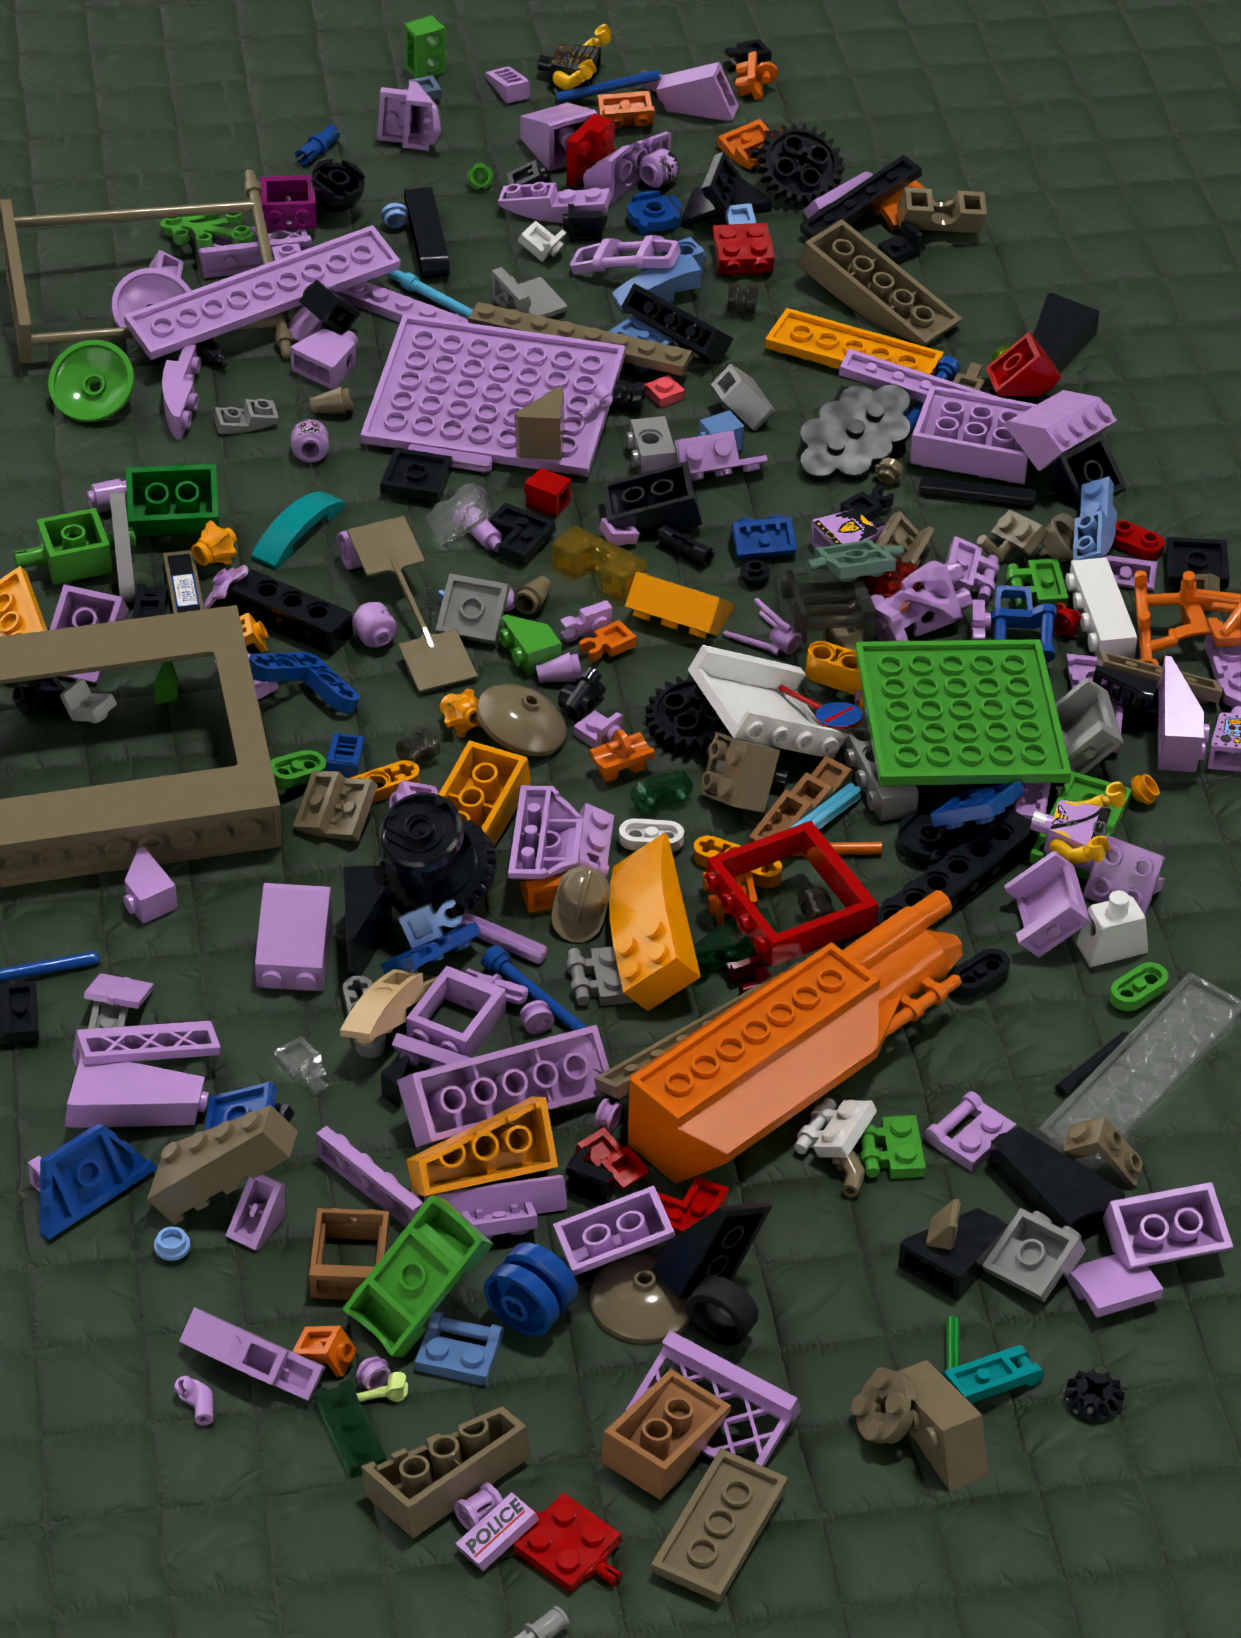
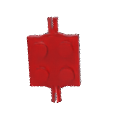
M564 1492L541 1513L531 1508L539 1520L513 1543L515 1553L571 1594L585 1580L596 1574L612 1587L617 1585L616 1581L619 1583L622 1578V1572L608 1564L607 1560L611 1552L622 1542L620 1532Z

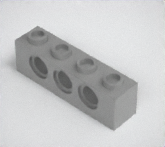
M865 709L861 710L863 718L857 726L849 729H840L848 733L841 748L844 752L847 767L853 769L857 785L866 793L870 810L876 812L880 822L906 817L913 812H917L919 791L916 785L879 786Z

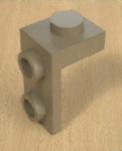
M1106 1116L1070 1126L1063 1150L1067 1157L1075 1160L1100 1153L1128 1187L1137 1185L1143 1161Z

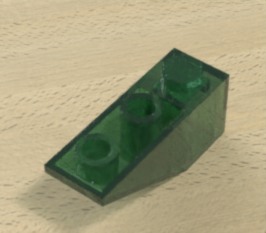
M767 907L758 909L778 934L779 931ZM733 916L694 944L701 976L727 970L726 967L728 965L726 963L738 962L758 955L753 942L747 934L741 933Z

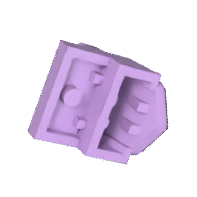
M410 81L408 90L381 87L377 140L402 143V148L429 151V145H436L443 132L441 114L437 104L418 82Z

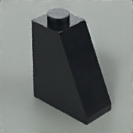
M976 1208L959 1215L957 1235L952 1250L927 1246L926 1241L929 1229L905 1238L900 1243L898 1267L958 1301L985 1271L982 1265L1007 1229L1008 1224L1001 1221L997 1216L990 1215L980 1208Z

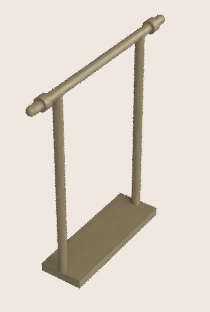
M251 169L245 172L246 182L244 183V189L250 201L14 217L11 199L0 200V237L20 364L32 363L31 345L134 338V336L127 327L31 334V321L16 228L252 212L262 263L264 265L272 262L273 256L260 198L262 189L260 182L256 179L255 172ZM284 312L235 329L276 327V345L280 348L284 359L291 358L290 347L293 344L291 331L287 328Z

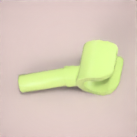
M402 1372L391 1373L388 1376L387 1386L356 1393L357 1402L379 1397H387L395 1402L403 1401L408 1393L406 1375Z

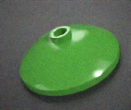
M85 340L70 346L58 356L50 370L48 386L54 404L64 415L81 422H96L116 414L127 403L134 388L135 376L129 358L118 346L104 340ZM95 386H101L98 391H92Z

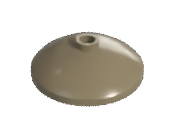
M518 684L495 685L485 690L478 700L476 713L484 731L498 744L513 752L527 756L550 755L562 746L566 738L567 727L559 709L550 699L532 688Z
M649 1254L626 1256L611 1262L597 1274L590 1290L591 1312L597 1323L610 1335L630 1343L654 1344L663 1342L669 1330L679 1335L691 1324L685 1310L686 1301L689 1297L677 1298L651 1271L658 1256Z

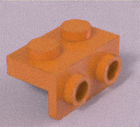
M650 91L597 95L599 115L613 120L615 129L622 126L635 125L643 127L653 124L655 107L651 103Z

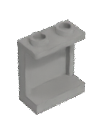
M1089 678L1084 679L1055 703L1071 771L1080 774L1087 773L1123 744L1108 691Z

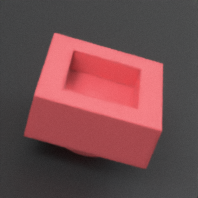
M670 375L646 383L645 393L660 408L685 399V390Z

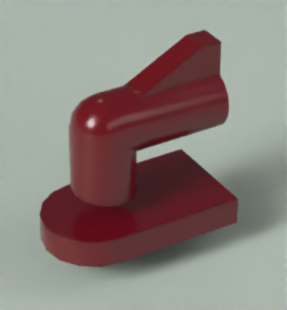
M762 954L738 962L726 963V968L729 972L728 979L730 982H734L754 975L755 981L739 986V993L741 995L772 977L767 969L770 964Z

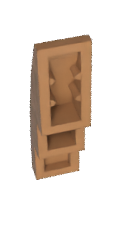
M825 756L811 775L807 772L803 775L792 791L785 789L750 834L749 839L754 842L787 830L845 787L853 777L852 769Z

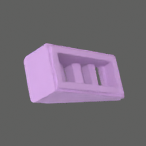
M508 66L485 72V77L506 104L530 98V82Z

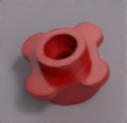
M1064 603L1056 604L1057 617L1053 621L1054 632L1059 635L1067 634L1069 637H1074L1078 633L1076 627L1081 620L1080 612L1067 608Z

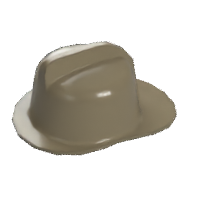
M1060 513L1053 517L1051 522L1044 527L1049 533L1041 541L1043 549L1039 552L1040 556L1048 554L1051 559H1058L1059 564L1073 560L1075 524L1073 517L1066 513Z
M578 866L568 870L562 876L557 887L551 917L554 929L561 938L573 943H583L591 940L599 933L610 898L609 883L600 871L592 867Z

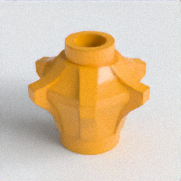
M209 521L206 523L205 529L201 531V537L198 542L191 547L192 554L195 560L202 566L216 562L229 565L232 563L231 557L237 555V551L234 548L237 537L232 529L228 527L225 529L220 528L213 521Z
M466 689L461 694H448L440 703V712L445 717V726L448 728L454 727L457 736L460 738L465 737L466 733L474 727H482L476 713L479 699L474 696V690Z

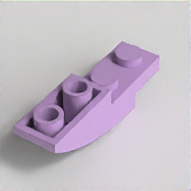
M556 183L510 184L503 186L498 204L500 207L524 217L540 221L563 223V214H568V204H574V212L602 211V213H607L612 195L610 188L567 189L558 192Z
M189 344L184 346L179 360H166L163 370L162 388L165 417L171 433L175 439L179 440L182 439L185 429H189L191 426L192 411H196L198 408L199 396L197 393H194V376L200 373L201 358L197 357L196 345Z
M195 1307L179 1342L220 1362L308 1401H311L325 1369V1366Z

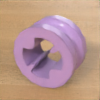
M541 1000L526 1004L520 1012V1018L524 1023L525 1029L531 1034L543 1033L554 1023V1016L548 1004Z
M604 1098L596 1111L594 1127L598 1129L605 1127L609 1133H613L621 1119L622 1104L616 1102L612 1105L609 1099Z

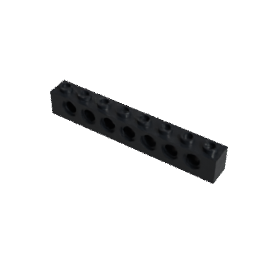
M1009 807L999 816H994L995 820L989 822L981 830L973 832L960 846L952 848L938 863L930 865L917 879L909 881L896 895L887 898L878 908L877 926L906 906L912 907L935 890H940L949 898L952 904V911L928 927L929 929L937 928L1028 857L1038 839L1039 832L1030 830L1032 821ZM871 930L839 941L835 945L843 950Z

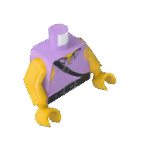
M1119 781L1109 784L1105 790L1107 796L1100 794L1089 800L1077 802L1061 800L1058 802L1054 816L1035 811L1030 830L1047 834L1044 847L1045 853L1049 854L1055 851L1074 866L1091 872L1095 861H1102L1106 856L1105 852L1110 850L1107 838L1104 836L1111 812L1109 805L1120 808L1125 804L1126 799L1124 795L1126 790L1123 784Z

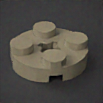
M879 1367L874 1371L861 1393L854 1397L851 1404V1412L857 1416L856 1421L859 1432L866 1440L883 1445V1443H896L903 1438L909 1430L915 1413L909 1412L911 1400L917 1401L915 1384L907 1374L884 1367Z

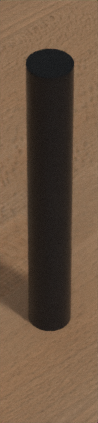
M1121 1032L1055 1086L1056 1092L1060 1096H1065L1131 1043L1132 1038L1129 1033Z

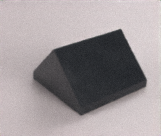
M1102 433L1056 459L1053 491L1080 510L1082 484L1110 477L1114 484L1113 494L1127 487Z

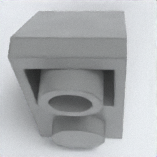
M731 363L711 384L722 401L754 431H757L775 411L753 378Z

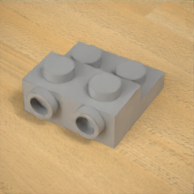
M1020 1208L982 1267L985 1272L1045 1302L1061 1276L1066 1279L1069 1277L1086 1249L1081 1241L1082 1236L1068 1226L1060 1228L1052 1224V1221L1043 1213L1034 1211L1032 1214Z

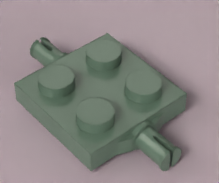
M870 539L815 548L814 558L806 559L805 567L808 572L824 569L829 570L839 580L854 581L859 576L879 577L884 575V572L895 571V557H903L905 551L901 544L886 547L877 545Z

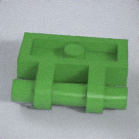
M1058 559L1028 560L1027 568L1020 569L1015 563L1007 566V585L1023 586L1024 583H1031V586L1026 587L1031 589L1032 601H1035L1037 606L1043 603L1054 605L1064 603L1068 607L1069 598ZM1011 598L1012 603L1017 609L1026 610V603L1023 599Z
M916 1115L882 1117L880 1128H876L870 1121L858 1140V1143L862 1145L860 1160L866 1169L867 1176L877 1177L880 1174V1169L888 1168L890 1179L925 1177L926 1166ZM884 1144L885 1151H879L876 1145Z

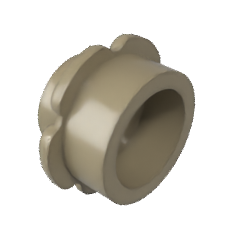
M883 458L880 464L875 466V472L878 474L877 477L881 482L893 484L894 482L898 483L901 481L903 466L897 460Z

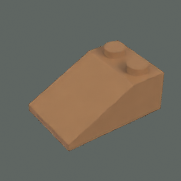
M670 1369L604 1431L600 1462L661 1500L683 1479L730 1412L731 1405L673 1369Z

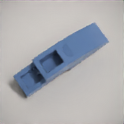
M1110 477L1082 484L1080 517L1075 518L1073 560L1101 558L1108 553L1113 544L1118 512L1113 506L1114 484Z

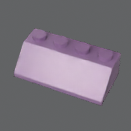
M1062 390L1008 420L1004 425L1037 470L1041 471L1056 462L1059 456L1103 433L1117 420L1113 416L1111 408L1100 397Z

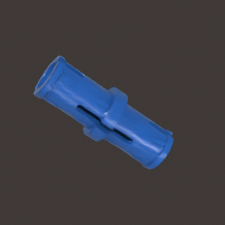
M330 124L319 134L312 135L308 139V143L295 152L296 158L304 154L297 161L302 165H307L317 155H323L327 152L328 146L340 138V132L332 136L338 128Z

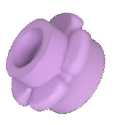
M380 1357L367 1358L362 1361L356 1374L358 1385L368 1390L386 1386L388 1376L391 1374L388 1362Z

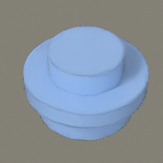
M391 203L382 209L381 218L388 227L398 228L406 223L408 209L403 204Z
M174 1226L166 1227L156 1237L154 1249L156 1254L164 1260H179L188 1254L190 1239L181 1228Z

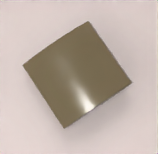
M312 771L293 828L297 831L325 838L359 841L378 785L373 779L345 778L337 771Z

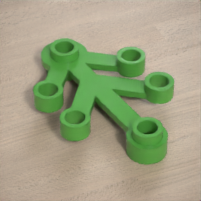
M242 212L227 213L226 218L221 219L220 214L169 217L164 218L160 222L161 229L164 230L165 235L173 236V241L177 245L190 242L189 231L193 232L196 246L199 249L213 246L212 235L231 238L233 244L255 242L254 233L250 230L249 226H237L234 230L222 228L242 224Z

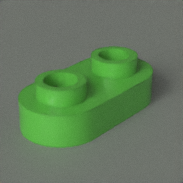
M302 750L272 759L271 765L276 787L285 789L308 783L312 771H325L326 759L323 755L313 750Z
M1153 962L1137 966L1112 983L1110 990L1111 1004L1122 1011L1139 1009L1166 990L1169 977L1168 971L1162 965Z

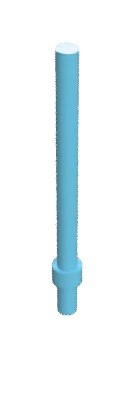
M395 270L386 274V276L401 283L402 288L410 292L416 291L462 317L468 319L473 309L422 283L419 277L410 272L404 273L400 270Z

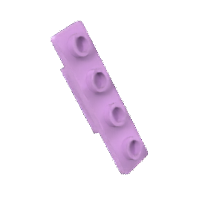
M734 431L675 441L678 462L688 461L693 481L704 479V474L711 472L715 473V477L732 474V469L742 467L743 472L759 470L760 464L768 461L767 455L739 460Z
M563 1175L433 1194L444 1198L488 1239H491L494 1235L504 1233L511 1235L525 1234L531 1229H538L537 1214L567 1209L565 1179ZM431 1195L424 1196V1202H426Z

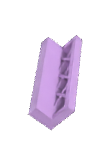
M211 1021L76 1030L73 1059L75 1065H78L81 1056L84 1065L215 1056L220 1055L221 1047Z

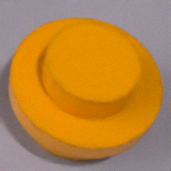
M1148 774L1136 775L1131 779L1132 786L1130 788H1132L1133 797L1138 802H1143L1146 805L1154 803L1156 797L1160 794L1155 780Z

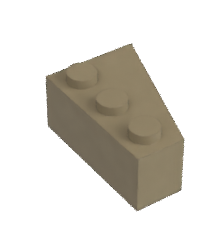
M928 1360L899 1370L898 1372L907 1374L912 1379L917 1391V1401L911 1400L909 1412L915 1413L908 1431L949 1492L989 1476L982 1414Z

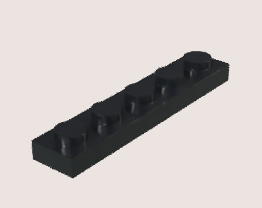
M902 155L801 223V233L811 239L841 219L850 225L921 177V167L905 155Z

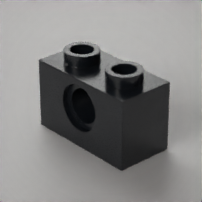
M317 279L313 284L306 287L302 298L299 300L319 320L341 334H344L361 314L337 292Z

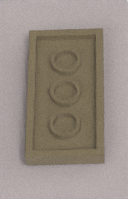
M720 1448L651 1563V1573L721 1603L787 1489L788 1477Z

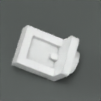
M535 221L520 235L517 241L543 262L550 254L554 257L562 249L564 244L561 241L566 232L562 229L554 236Z
M77 679L60 694V698L73 721L98 723L108 716V712L117 705L112 694L91 693L84 679Z

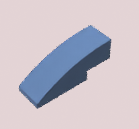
M692 254L680 256L672 268H649L636 275L612 292V297L622 313L627 312L621 306L632 285L635 283L671 303L674 302V293L701 287V268Z

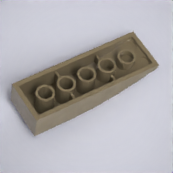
M843 219L812 237L804 244L798 264L801 269L858 314L902 338L926 346L962 322V317Z

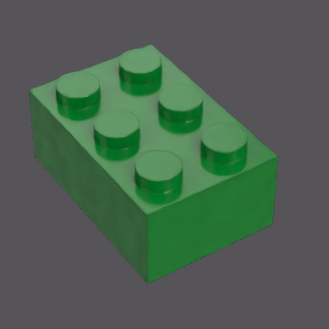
M216 463L126 468L128 527H133L135 537L201 534V531L205 529L206 523L209 521H213L220 527Z

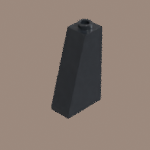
M1049 292L1033 336L1055 364L1060 374L1097 334L1099 310Z
M1017 1127L1007 1133H1001L991 1141L988 1164L1033 1212L1039 1211L1052 1221V1224L1060 1228L1068 1226L1084 1237L1104 1227L1102 1218L1110 1201L1125 1198V1194L1121 1189L1021 1127Z

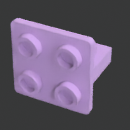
M1105 835L1110 850L1105 852L1106 856L1102 861H1095L1094 866H1092L1083 896L1101 903L1109 901V896L1113 891L1121 890L1135 899L1144 916H1146L1153 894L1161 891L1165 881L1164 878L1159 877L1165 857Z

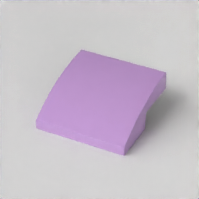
M1116 1254L1077 1265L1067 1278L1078 1299H1086L1096 1318L1161 1299L1163 1295V1287L1148 1266L1129 1269Z

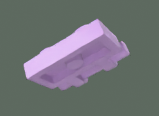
M955 536L950 544L945 564L951 562L959 563L962 566L964 578L952 583L953 587L957 590L965 588L969 592L972 587L976 588L978 600L988 602L990 596L994 594L996 586L994 579L998 577L1000 570L999 559L995 555H989L987 558L981 556L982 547Z

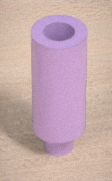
M474 506L465 507L459 514V522L486 550L493 549L495 552H498V545L502 542L501 533Z

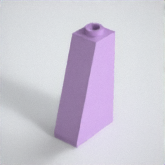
M80 1056L67 1102L64 1126L83 1128L92 1127L97 1123L106 1127L195 1125L198 1112L205 1113L209 1092L203 1091L205 1077L129 1061L84 1065Z

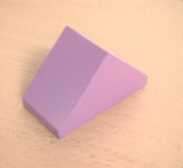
M264 1174L255 1179L249 1176L225 1236L253 1250H259L286 1217L285 1184Z

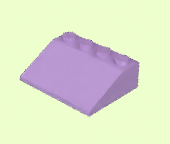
M931 385L912 434L910 463L922 467L949 470L954 473L960 472L976 475L981 478L1025 484L1031 460L1004 424L1037 404Z

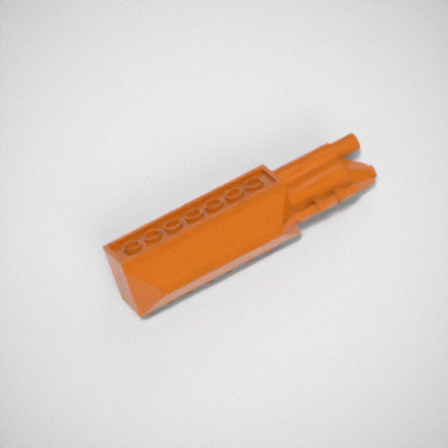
M935 890L912 907L906 906L843 950L832 942L794 968L780 973L631 1074L629 1079L628 1145L672 1182L678 1184L728 1163L876 1059L887 1036L909 1021L915 1022L921 1018L927 1008L933 1004H941L948 998L950 992L961 985L962 981L958 975H951L947 979L946 977L963 955L962 942L954 934L928 928L952 911V904L947 895L940 890Z

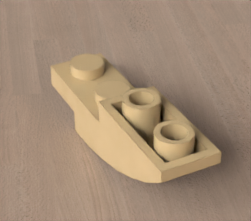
M393 969L374 982L354 1005L340 1029V1036L354 1038L356 1043L364 1044L374 1042L376 1037L392 1032L393 1028L406 1022V1010H409L412 1005L420 1001L437 979V976Z

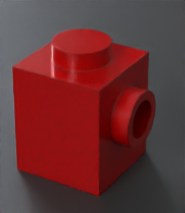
M540 468L524 484L523 491L526 494V507L557 518L571 503L570 478Z

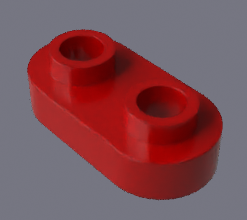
M1126 520L1116 522L1113 547L1144 560H1156L1163 555L1165 541L1162 536Z

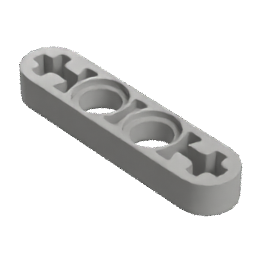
M125 492L109 493L120 597H123L125 603L135 602V586Z

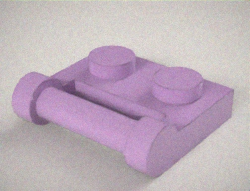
M969 1091L961 1098V1103L938 1124H932L924 1131V1137L930 1145L973 1172L989 1157L991 1141L999 1134L1015 1129L1016 1123L983 1103L977 1093ZM969 1114L976 1117L953 1139L947 1136Z

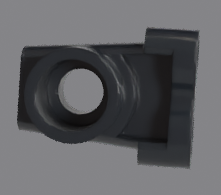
M588 667L580 677L581 680L576 687L567 684L559 693L558 705L560 708L565 709L567 716L572 720L578 721L584 714L589 715L592 713L596 702L606 692L605 686L600 682L602 675L597 669Z

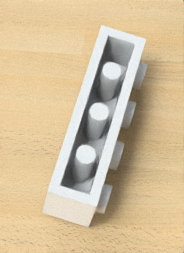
M1107 557L1071 561L1070 573H1067L1065 576L1066 588L1068 592L1073 594L1074 610L1079 611L1081 614L1080 625L1082 631L1087 632L1090 652H1094L1096 657H1098L1100 650L1135 659L1137 634Z

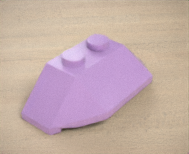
M521 785L508 870L509 879L543 880L561 875L572 868L578 867L584 824L583 817L569 802L559 796V792L554 786Z

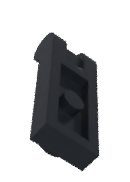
M137 584L132 619L166 615L169 599L168 584H158V587H147V584Z

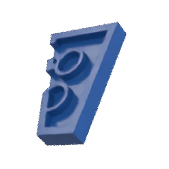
M476 921L460 925L444 933L443 936L412 948L380 965L384 974L393 969L416 972L418 967L425 963L429 965L445 958L444 953L452 949L453 952L472 945L470 939L480 935V929Z

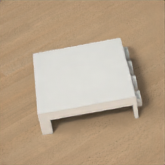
M702 645L688 668L689 673L735 739L820 757L828 756L833 759L848 736L846 731L821 726L816 721L814 714L807 704L779 690V686L783 685L798 693L797 688L806 675L801 667Z

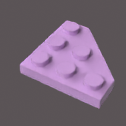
M1207 634L1204 640V647L1215 679L1219 682L1223 693L1221 696L1223 702L1232 708L1241 706V646L1217 647L1211 635Z

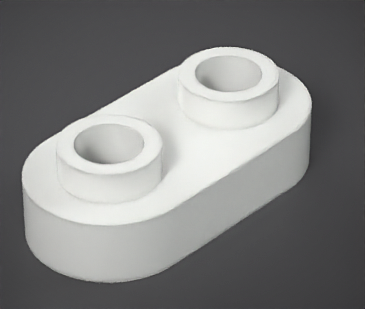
M629 819L624 821L619 827V842L624 848L637 851L661 834L666 833L669 837L671 850L674 852L683 846L684 829L679 823L669 820Z

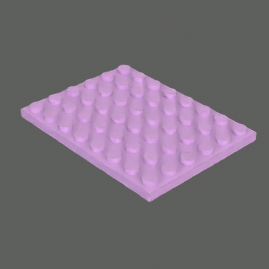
M403 314L360 434L361 443L408 449L410 444L489 455L492 457L493 463L532 469L543 468L552 472L589 477L610 406H599L584 419H581L578 414L595 399L593 391L600 384H605L610 389V395L613 398L614 386L619 378L626 355V346ZM561 386L564 389L565 415L562 460L519 458L516 455L514 413Z

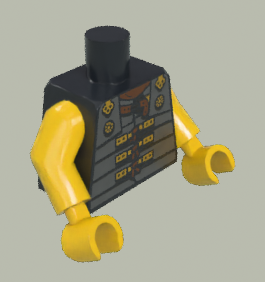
M603 24L595 30L594 33L597 38L592 37L583 45L561 44L558 46L553 57L539 56L538 70L550 72V84L552 87L567 91L595 83L601 70L600 44L607 45L611 41L612 32L607 24Z

